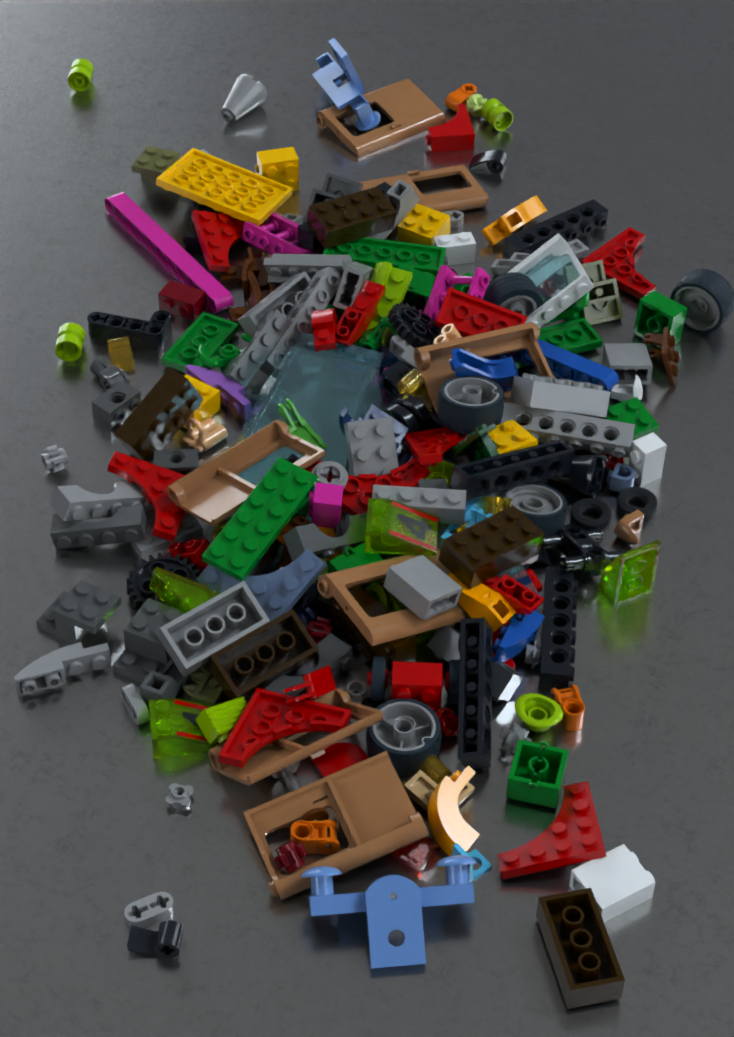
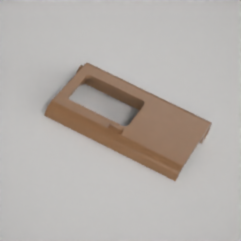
M408 78L363 95L371 108L377 106L392 121L390 124L359 136H353L339 122V120L355 114L350 104L341 110L336 105L319 111L316 117L318 126L323 129L329 127L357 157L426 131L428 127L446 123L444 113Z
M463 164L426 171L412 170L408 171V174L360 182L363 183V191L384 182L393 186L400 179L413 186L420 199L417 204L439 212L451 210L462 212L485 208L486 203L489 202L488 193L484 192L483 188ZM460 174L470 187L423 195L414 184V181Z
M533 322L415 348L414 361L437 415L440 387L448 379L456 377L449 359L453 358L451 350L455 348H461L482 358L526 349L539 376L553 377L546 358L537 342L540 337L538 326ZM512 390L504 391V403H513L510 402Z
M276 419L166 487V490L172 502L178 507L214 527L236 513L257 486L237 476L239 473L282 447H288L304 455L293 463L303 469L325 457L326 453L325 450L289 433L287 424Z
M436 548V551L427 549L320 576L317 583L319 593L324 598L334 597L371 646L455 624L463 619H472L458 602L456 607L425 620H422L409 608L370 617L347 590L385 580L389 567L420 555H424L448 575L450 570L438 560L441 551L439 548Z
M336 688L311 701L351 710V718L358 720L357 722L307 746L292 741L310 732L292 734L277 739L256 752L244 768L219 763V753L226 742L209 749L208 757L213 768L218 773L250 786L307 757L314 759L325 754V748L382 721L383 713L381 710L351 702L350 695L346 690L343 691L341 688Z
M387 751L243 812L272 879L268 883L273 897L279 896L281 901L311 888L310 877L301 878L303 872L310 868L330 866L339 869L344 874L429 836L420 813L415 811ZM315 808L333 809L348 840V848L289 874H281L266 841L267 834L299 821L309 810Z

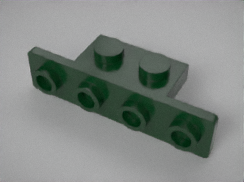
M486 424L475 428L474 432L465 436V439L458 442L457 446L449 449L450 454L445 458L452 460L465 453L469 461L472 462L499 455L496 443L489 436V433L497 428L496 425L492 424L487 427Z

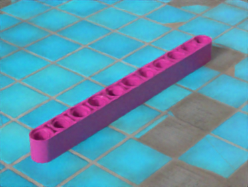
M124 192L105 198L104 203L109 214L183 285L205 291L206 307L212 313L216 314L234 305L231 293Z

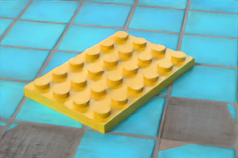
M195 148L189 150L156 178V185L164 190L172 191L181 197L189 198L198 204L206 205L215 211L228 214L232 218L245 222L249 221L257 226H260L293 193V188Z

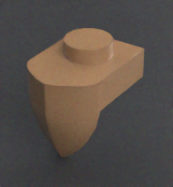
M638 509L631 514H626L617 523L614 529L615 535L626 543L639 544L636 533L642 530L644 514Z

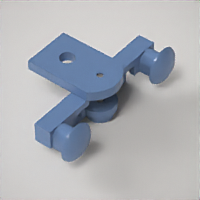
M332 38L328 42L339 65L326 52L316 58L320 69L313 73L312 76L322 87L332 105L335 104L339 110L349 104L351 105L357 116L355 126L358 130H372L379 124L381 116L378 112L372 111L369 102L362 95L365 93V89L348 54L337 40ZM345 79H347L348 83L344 84L339 88L337 87L341 85Z
M453 855L441 859L436 866H445L446 885L419 887L412 880L400 875H385L375 880L365 892L334 894L332 876L341 875L342 873L339 869L330 866L310 868L303 872L301 878L310 877V916L366 912L371 969L426 964L422 907L475 903L473 883H469L468 864H476L477 862L474 858L465 855ZM393 930H400L404 935L403 942L398 946L391 945L388 940V936Z

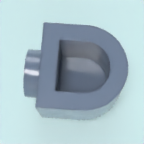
M617 462L614 471L610 470L607 477V483H610L609 489L621 493L627 488L634 487L636 476L634 468Z

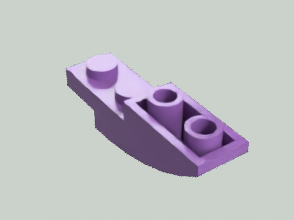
M189 364L185 366L187 375L220 390V403L227 406L234 415L239 416L243 421L252 418L251 402L245 397L242 385L211 369Z

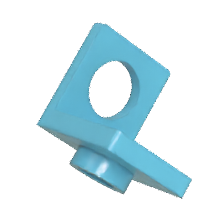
M458 843L453 845L452 856H469L478 860L482 865L478 870H473L474 864H468L469 883L492 868L489 861L477 849L467 853Z

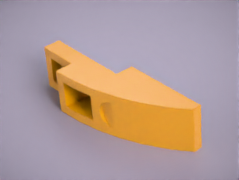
M536 195L502 215L481 232L491 247H493L504 238L544 214L547 209Z

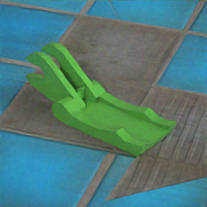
M285 399V407L281 403L277 404L279 407L277 411L289 427V433L323 450L328 448L321 437L308 425L303 416L300 417L290 399ZM289 413L292 415L295 421H292Z

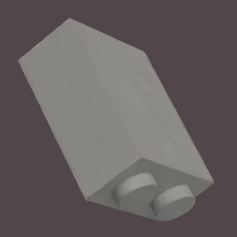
M355 261L345 266L333 306L344 310L348 306L351 307L366 280L370 279L374 268Z
M604 343L603 366L617 373L619 377L617 384H634L636 375L639 376L642 384H651L653 365L645 343Z
M424 555L389 567L383 585L385 589L422 620L456 607L462 591V587Z

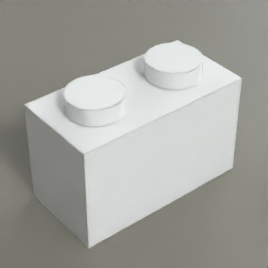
M471 232L433 237V246L446 248L445 257L448 258V266L475 262L476 241Z
M654 432L632 441L628 466H631L636 471L635 482L640 487L662 477L667 445Z

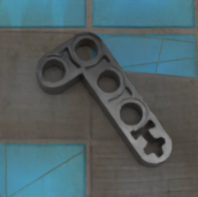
M166 310L154 312L149 321L102 312H92L87 316L89 336L96 340L150 350H160L166 345L172 333L171 314Z

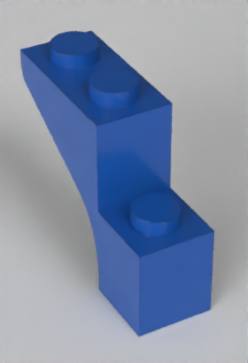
M461 348L451 350L453 358L449 359L456 377L465 375L479 376L496 382L501 386L502 390L512 388L514 376H518L517 367L512 357L488 360Z

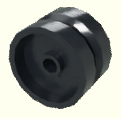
M403 393L398 395L389 405L382 409V411L408 427L407 433L430 430L432 428V417L429 410L422 401L411 394Z

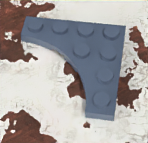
M306 549L301 556L286 567L269 574L247 576L244 581L269 620L272 621L291 610L327 564L309 549ZM208 565L196 579L199 583L206 586L207 590L214 596L240 583L237 579L211 565Z

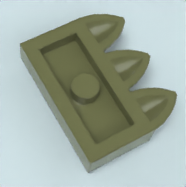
M204 665L200 668L204 673L190 674L191 679L196 684L184 685L183 690L192 698L193 703L212 707L218 705L225 693L208 666Z

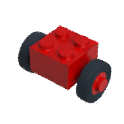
M373 657L372 671L367 673V686H371V700L384 701L385 690L389 682V685H392L391 700L398 698L418 700L427 704L436 712L441 708L442 687L445 684L448 703L459 704L460 660H449L448 671L444 679V676H442V663L393 661L392 675L390 674V677H388L389 672L386 669L385 657Z

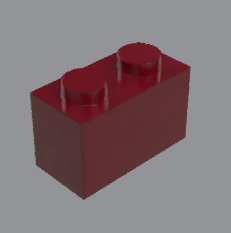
M169 281L158 293L159 310H166L174 315L195 321L206 308L205 291Z

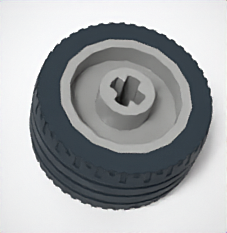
M519 272L504 273L491 280L483 297L485 301L525 316H529L544 304L534 282L527 275Z

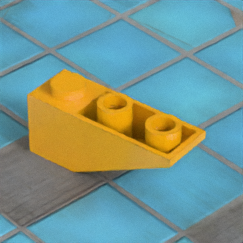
M452 572L448 574L450 578L462 587L458 600L461 607L471 618L485 617L493 632L516 613L500 593L484 584L469 589Z

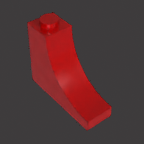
M458 104L457 114L450 121L442 125L428 127L425 143L426 146H429L431 153L474 150L475 133L465 104Z

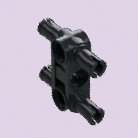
M571 524L564 525L562 530H559L554 535L544 536L541 550L557 548L566 556L560 559L561 562L559 564L562 572L580 570L590 576L601 575L602 570H605L619 555L623 554L621 557L627 555L623 549L612 552L604 550L598 544L603 542V539L598 538H604L603 531L600 528L584 531L579 526ZM619 558L613 565L626 564V562Z

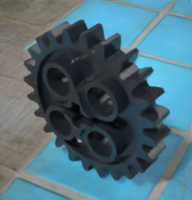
M402 302L400 304L396 303L388 312L387 317L390 318L388 321L392 323L391 327L397 329L396 333L401 334V338L406 339L408 344L414 345L415 348L434 344V339L442 334L440 327L435 326V319H431L421 309L418 311L415 306L411 308L408 303L405 305Z
M170 552L167 553L166 557H163L161 553H158V558L149 555V561L140 559L141 566L134 564V571H129L127 595H129V601L134 602L135 609L142 607L148 598L155 601L158 600L160 603L181 611L183 610L186 613L189 612V606L196 607V600L154 585L155 582L168 587L166 586L167 579L162 578L163 575L173 577L174 580L198 588V591L168 587L201 600L203 587L157 570L159 568L167 572L172 571V574L201 584L196 580L200 576V570L195 569V563L188 565L187 557L181 561L180 554H177L174 558H171ZM173 582L174 586H182L180 584Z

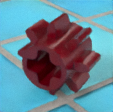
M320 616L317 617V621L311 620L307 627V631L316 645L330 633L334 635L335 626L330 625L331 620Z
M293 840L275 849L278 856L274 857L273 860L278 870L285 868L287 873H291L305 864L303 857L307 855V852L302 843L295 845Z

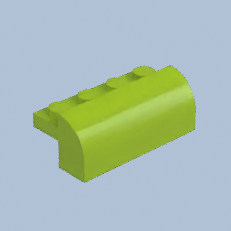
M379 262L375 265L369 281L384 285L386 292L377 306V314L366 330L376 327L381 317H387L391 308L396 303L400 304L403 301L413 277L412 272L394 268L390 262ZM386 327L381 336V346L385 345L391 331L388 327Z

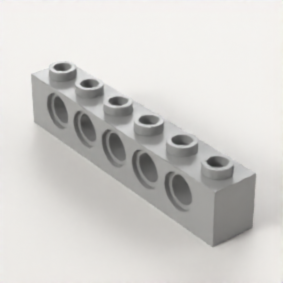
M330 266L315 273L286 316L292 324L260 367L267 376L272 377L282 374L313 328L312 311L325 309L337 292L342 277Z
M508 402L504 403L500 424L509 420H515L518 424L526 423L527 425L522 427L533 435L538 442L548 443L561 439L573 450L581 449L595 454H610L617 458L630 457L635 424L533 408ZM585 434H590V435H592V436H591V437H586V436H584V435H585Z

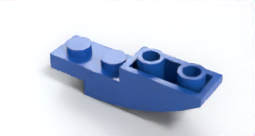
M538 608L531 615L519 614L517 619L512 618L508 626L503 625L498 635L502 640L497 638L492 647V652L495 653L492 663L495 661L505 662L521 653L527 647V644H530L545 617L537 612Z

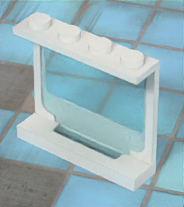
M559 233L507 272H519L527 275L539 290L544 304L527 316L525 322H533L539 329L595 287L570 245Z

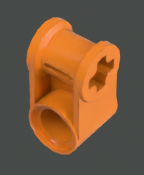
M470 83L462 85L454 92L448 94L445 99V106L457 112L458 104L466 105L469 97L477 92V87Z
M573 684L570 688L559 690L551 688L550 698L556 701L564 712L563 718L560 721L562 727L571 732L580 730L583 726L585 705L577 685Z
M333 820L296 821L290 829V841L293 840L295 845L302 843L307 854H335L340 850V842L337 840L339 824Z

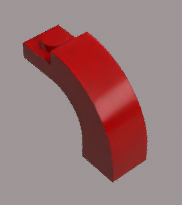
M334 308L312 311L315 351L337 349L335 327L338 324Z

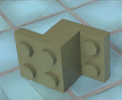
M147 145L131 165L132 172L140 173L142 181L156 184V178L182 157V153Z
M603 260L581 264L595 286L589 291L588 306L581 310L582 318H585L590 325L624 318L616 278L606 279ZM574 266L563 268L566 286H568L579 277V274Z

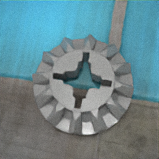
M324 461L317 464L312 470V474L319 477V483L343 485L345 488L348 482L346 469L337 462ZM329 472H331L332 481L330 483H328L327 481V475H329Z

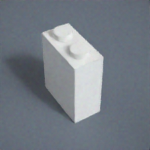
M625 844L606 852L607 857L590 860L571 870L569 886L573 891L586 888L592 889L603 922L653 897L655 887L653 875L643 868L636 854L630 852Z

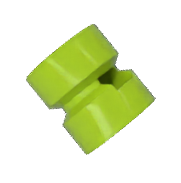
M81 58L76 59L72 63L67 81L73 90L82 92L89 88L94 73L92 63Z
M496 98L489 99L481 108V116L497 131L506 130L513 122V113Z
M65 323L60 327L55 345V354L58 358L66 362H73L80 358L86 336L83 327L76 323Z

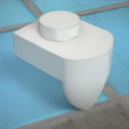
M638 375L635 377L634 384H616L611 391V398L617 399L620 402L635 397L641 400L643 395L642 383Z

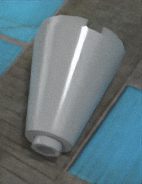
M241 74L237 78L221 109V114L225 121L235 122L266 101L267 91L259 80L257 82L254 81L252 75Z

